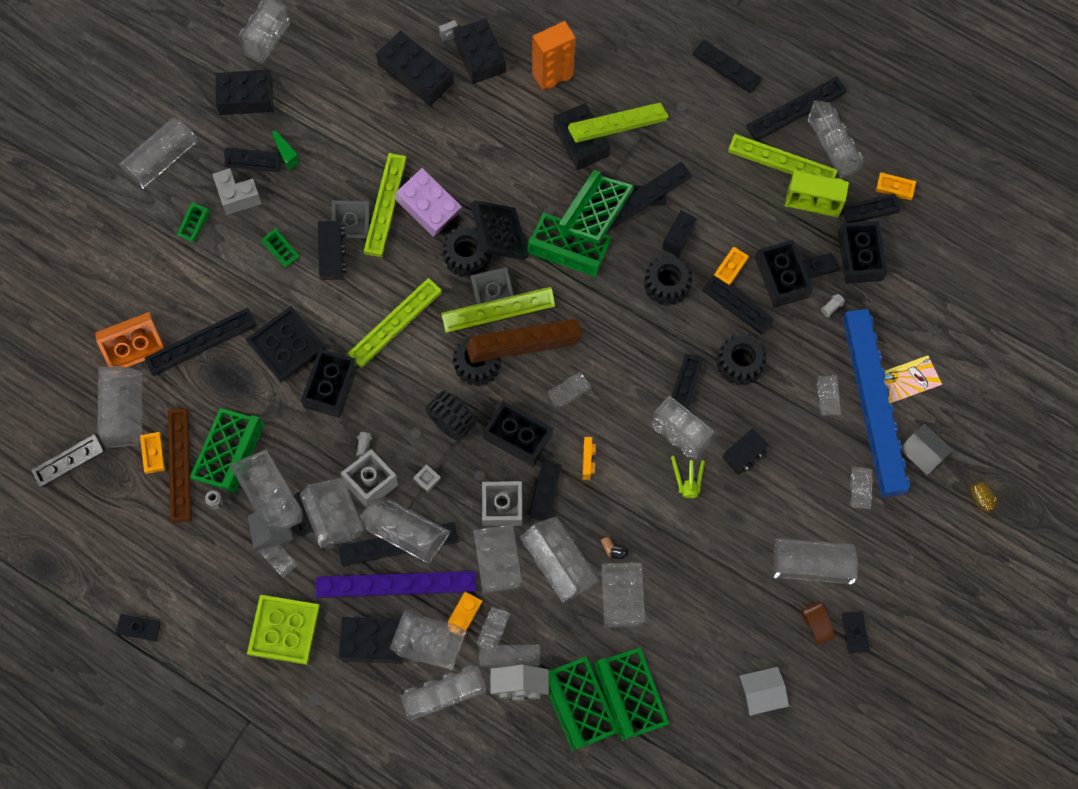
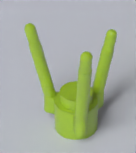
M671 456L679 493H682L683 498H697L700 493L705 461H701L696 484V481H694L693 460H690L689 480L684 481L683 485L675 457Z

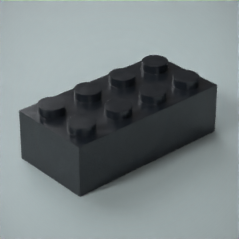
M401 30L376 53L378 65L429 106L454 83L453 71Z

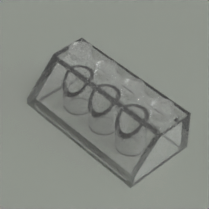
M814 101L808 121L834 168L838 170L839 177L843 178L860 171L863 165V157L861 153L857 152L855 143L848 136L845 125L840 122L836 109L828 102Z
M171 118L123 159L118 166L143 189L197 141L193 131L181 120Z
M119 366L98 367L97 434H99L105 448L141 445L142 371Z
M263 450L230 465L265 529L285 530L302 522V510L267 450Z
M387 497L372 501L360 516L364 529L428 564L450 535L449 530Z
M558 517L533 524L520 536L524 546L528 549L535 563L539 566L562 603L576 598L600 582Z
M775 538L773 578L853 584L857 580L858 559L854 545Z
M473 665L461 669L462 672L456 675L452 672L442 677L443 680L437 682L430 680L423 684L424 687L419 689L412 687L405 690L404 694L400 696L408 719L413 721L486 693V686L478 666L473 667Z

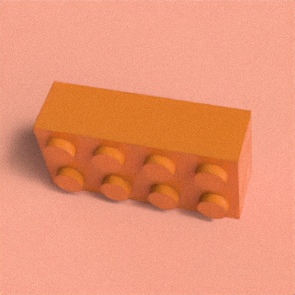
M565 21L532 36V75L542 91L547 88H553L562 81H568L574 76L576 38Z

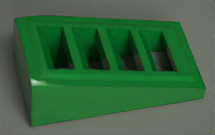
M274 130L272 132L273 139L287 169L290 171L300 164L298 154Z
M191 202L177 236L194 243L209 218L211 211ZM198 211V212H201L202 214H201V216H199V215L195 214V212ZM192 217L199 219L198 223L192 221ZM188 224L196 226L195 229L188 227ZM185 229L192 232V236L184 233Z
M276 228L261 239L263 246L285 268L300 257ZM276 238L277 241L271 245L270 242ZM281 243L282 246L275 250L274 248ZM286 248L287 251L280 256L279 253ZM291 253L293 256L285 261L283 258Z

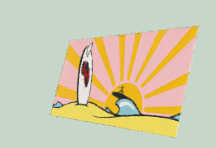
M929 356L885 371L884 381L885 386L889 387V404L942 385Z

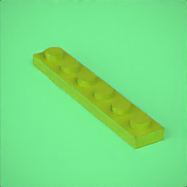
M660 102L571 123L568 129L577 143L664 122L669 116Z
M734 134L728 152L791 175H793L794 170H802L809 174H821L835 179L838 171L837 169Z
M388 153L364 248V254L383 257L396 205L395 195L400 189L407 161L406 156Z
M428 278L347 353L348 356L356 358L360 368L365 366L442 293V290Z
M548 287L443 312L441 315L445 332L447 333L555 307L552 288Z

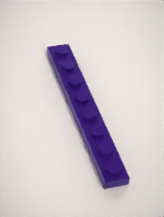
M476 571L316 577V598L476 592Z

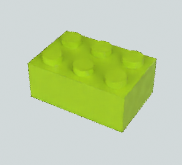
M794 170L788 186L785 206L839 217L846 201L849 182L840 178L833 179L821 174L814 175L806 171Z

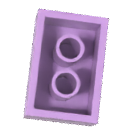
M423 168L406 182L395 195V200L433 237L447 226L460 213L462 208Z

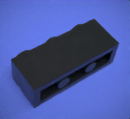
M340 220L318 221L319 277L321 280L344 279V274H347L346 262H343V256L346 255V244H343V238L346 237L345 226H342Z

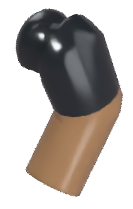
M610 537L601 540L610 558L620 560L628 556V549L626 547L614 546Z

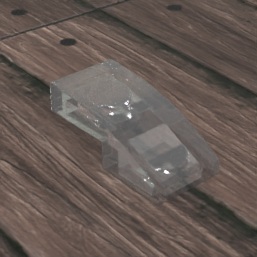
M579 372L567 378L563 384L549 390L546 395L555 408L559 409L585 393L591 386L582 373Z
M837 376L817 377L820 415H841Z
M852 467L850 507L871 509L872 469Z
M280 544L258 550L282 578L297 566V563Z
M491 607L476 645L496 652L510 613Z

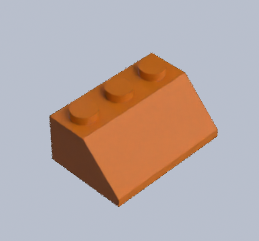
M150 312L95 333L96 341L111 373L145 361V357L164 348Z

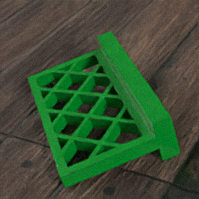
M593 170L559 222L562 236L569 237L574 235L600 243L634 190V186L601 176L600 171ZM603 183L611 185L610 188L600 189ZM626 189L625 193L617 195V190ZM614 192V197L604 199L603 195ZM601 196L602 201L592 204L594 198ZM612 202H618L617 206L612 207L610 209L607 206V204H610ZM605 205L606 210L596 213L595 208ZM593 210V215L583 217L585 212ZM605 215H609V218L606 221L600 222L598 219ZM594 219L597 220V224L587 227L586 222ZM584 223L585 228L580 230L574 229L577 225ZM599 228L601 230L597 236L590 234V231Z
M543 212L532 237L528 241L527 253L596 277L612 236L605 234L602 240L606 242L601 246H597L593 241L587 239L580 240L579 237L574 236L577 242L568 245L565 239L568 237L562 236L559 227L561 218ZM544 220L551 221L554 226L545 228L543 222ZM577 225L574 229L580 230L585 227ZM557 230L559 236L551 238L548 232ZM595 230L590 231L592 235L597 236L599 234ZM545 234L548 240L541 241L536 238L538 235ZM562 240L565 246L558 247L553 242ZM591 242L594 248L585 250L583 244ZM579 246L582 252H572L571 248ZM597 252L599 259L598 261L594 260L588 255Z
M220 408L190 479L235 494L265 425L262 420L253 415L250 417ZM223 415L230 416L232 421L222 426L221 420ZM243 420L248 421L246 428L239 431L237 423ZM234 425L236 433L227 437L224 430ZM222 431L224 439L215 443L213 440L215 434ZM239 436V445L232 448L229 441ZM227 443L229 450L219 454L217 447ZM214 449L217 456L207 461V452ZM231 454L233 458L231 463L224 466L222 458ZM219 460L221 468L212 472L209 465ZM207 467L208 475L204 477L197 476L200 469ZM224 472L225 478L223 482H216L214 476Z
M641 647L595 662L594 668L622 742L669 725ZM631 655H638L640 661L638 667L627 663ZM617 661L623 664L619 674L611 670L610 662ZM625 666L635 671L632 680L622 676ZM638 673L646 677L645 687L634 682ZM619 679L630 684L626 693L618 689ZM632 685L643 690L639 699L629 695ZM645 692L653 695L654 702L652 706L642 701ZM627 698L637 703L634 712L625 708L624 703ZM639 705L650 709L646 719L636 714ZM653 711L660 714L662 723L655 724L649 721ZM634 717L644 722L642 729L634 732L632 726Z
M587 656L559 668L548 670V696L572 752L619 733ZM584 663L587 670L585 677L574 673L577 665ZM564 672L570 675L566 684L558 681L557 673ZM572 676L583 680L580 690L569 686ZM585 682L594 686L593 696L582 692ZM567 689L578 693L575 703L566 699ZM580 695L591 699L588 709L577 705ZM593 701L602 705L601 715L590 710ZM575 708L586 712L583 722L574 718ZM588 714L599 718L596 728L585 724ZM601 721L609 722L612 731L605 733L599 730ZM583 727L594 731L592 739L585 742L581 735Z

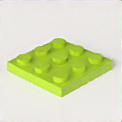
M260 595L247 655L308 665L320 605Z

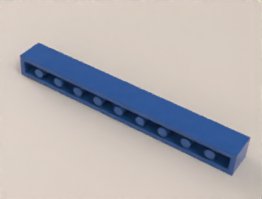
M868 309L848 311L843 317V324L881 498L905 495L909 490L908 488H910V481L904 471L906 463L900 453L902 445L896 435L898 431L897 423L893 422L892 415L894 410L893 405L889 404V387L885 386V370L881 368L880 364L881 352L877 350L876 346L878 339L877 334L873 332L872 328L874 324L873 316L869 314Z

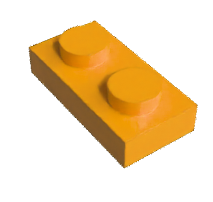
M880 172L875 192L887 195L895 193L896 197L912 200L916 181Z
M733 247L714 275L730 286L747 262L749 256Z
M161 433L140 435L145 474L165 471Z
M584 437L582 480H590L591 474H595V462H591L592 455H595L596 444H592V437Z
M464 592L445 628L463 637L480 608L482 600Z

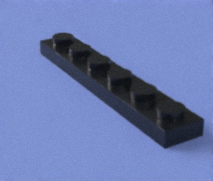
M835 77L750 122L746 128L754 140L758 141L844 95L847 90L838 77Z
M679 162L631 193L607 232L691 179L692 175L683 162ZM605 215L598 219L600 222L608 220L609 215ZM596 219L591 220L592 225L597 224Z
M247 307L145 357V361L151 373L155 376L257 326V323Z
M455 522L346 544L338 546L341 566L345 567L459 542Z

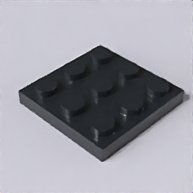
M478 200L470 203L484 254L525 260L529 257L516 208Z
M292 306L245 339L280 383L314 359L320 348L326 350L324 344Z

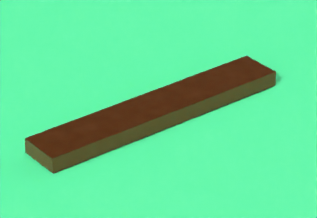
M187 408L168 410L170 522H191L189 413Z

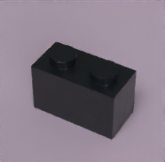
M681 210L664 239L662 249L679 257L695 229L697 218Z
M752 428L724 452L722 459L737 474H740L742 471L746 473L753 466L752 462L755 459L760 460L767 454L766 449L769 444Z

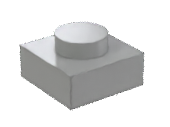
M455 20L439 26V35L442 42L454 38L453 29L458 28Z
M426 464L413 477V480L428 493L441 480V477Z

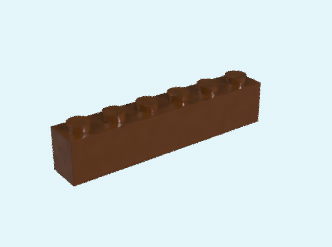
M576 318L475 335L470 338L466 348L471 363L576 345L583 334Z

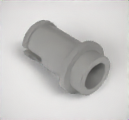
M833 295L832 299L821 308V312L829 318L839 307L844 306L845 300L841 295Z
M360 432L359 436H357L359 442L356 456L362 457L369 451L370 441L373 438L370 433Z
M209 491L206 494L205 501L213 509H219V504L223 505L219 492Z

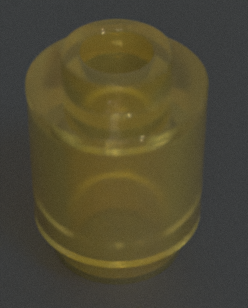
M980 482L970 488L971 496L980 511L985 510V512H989L996 507L995 504L998 501L989 486L985 485L984 482Z

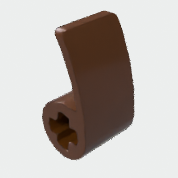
M818 601L801 610L802 618L811 627L817 645L835 637L833 627L821 602Z

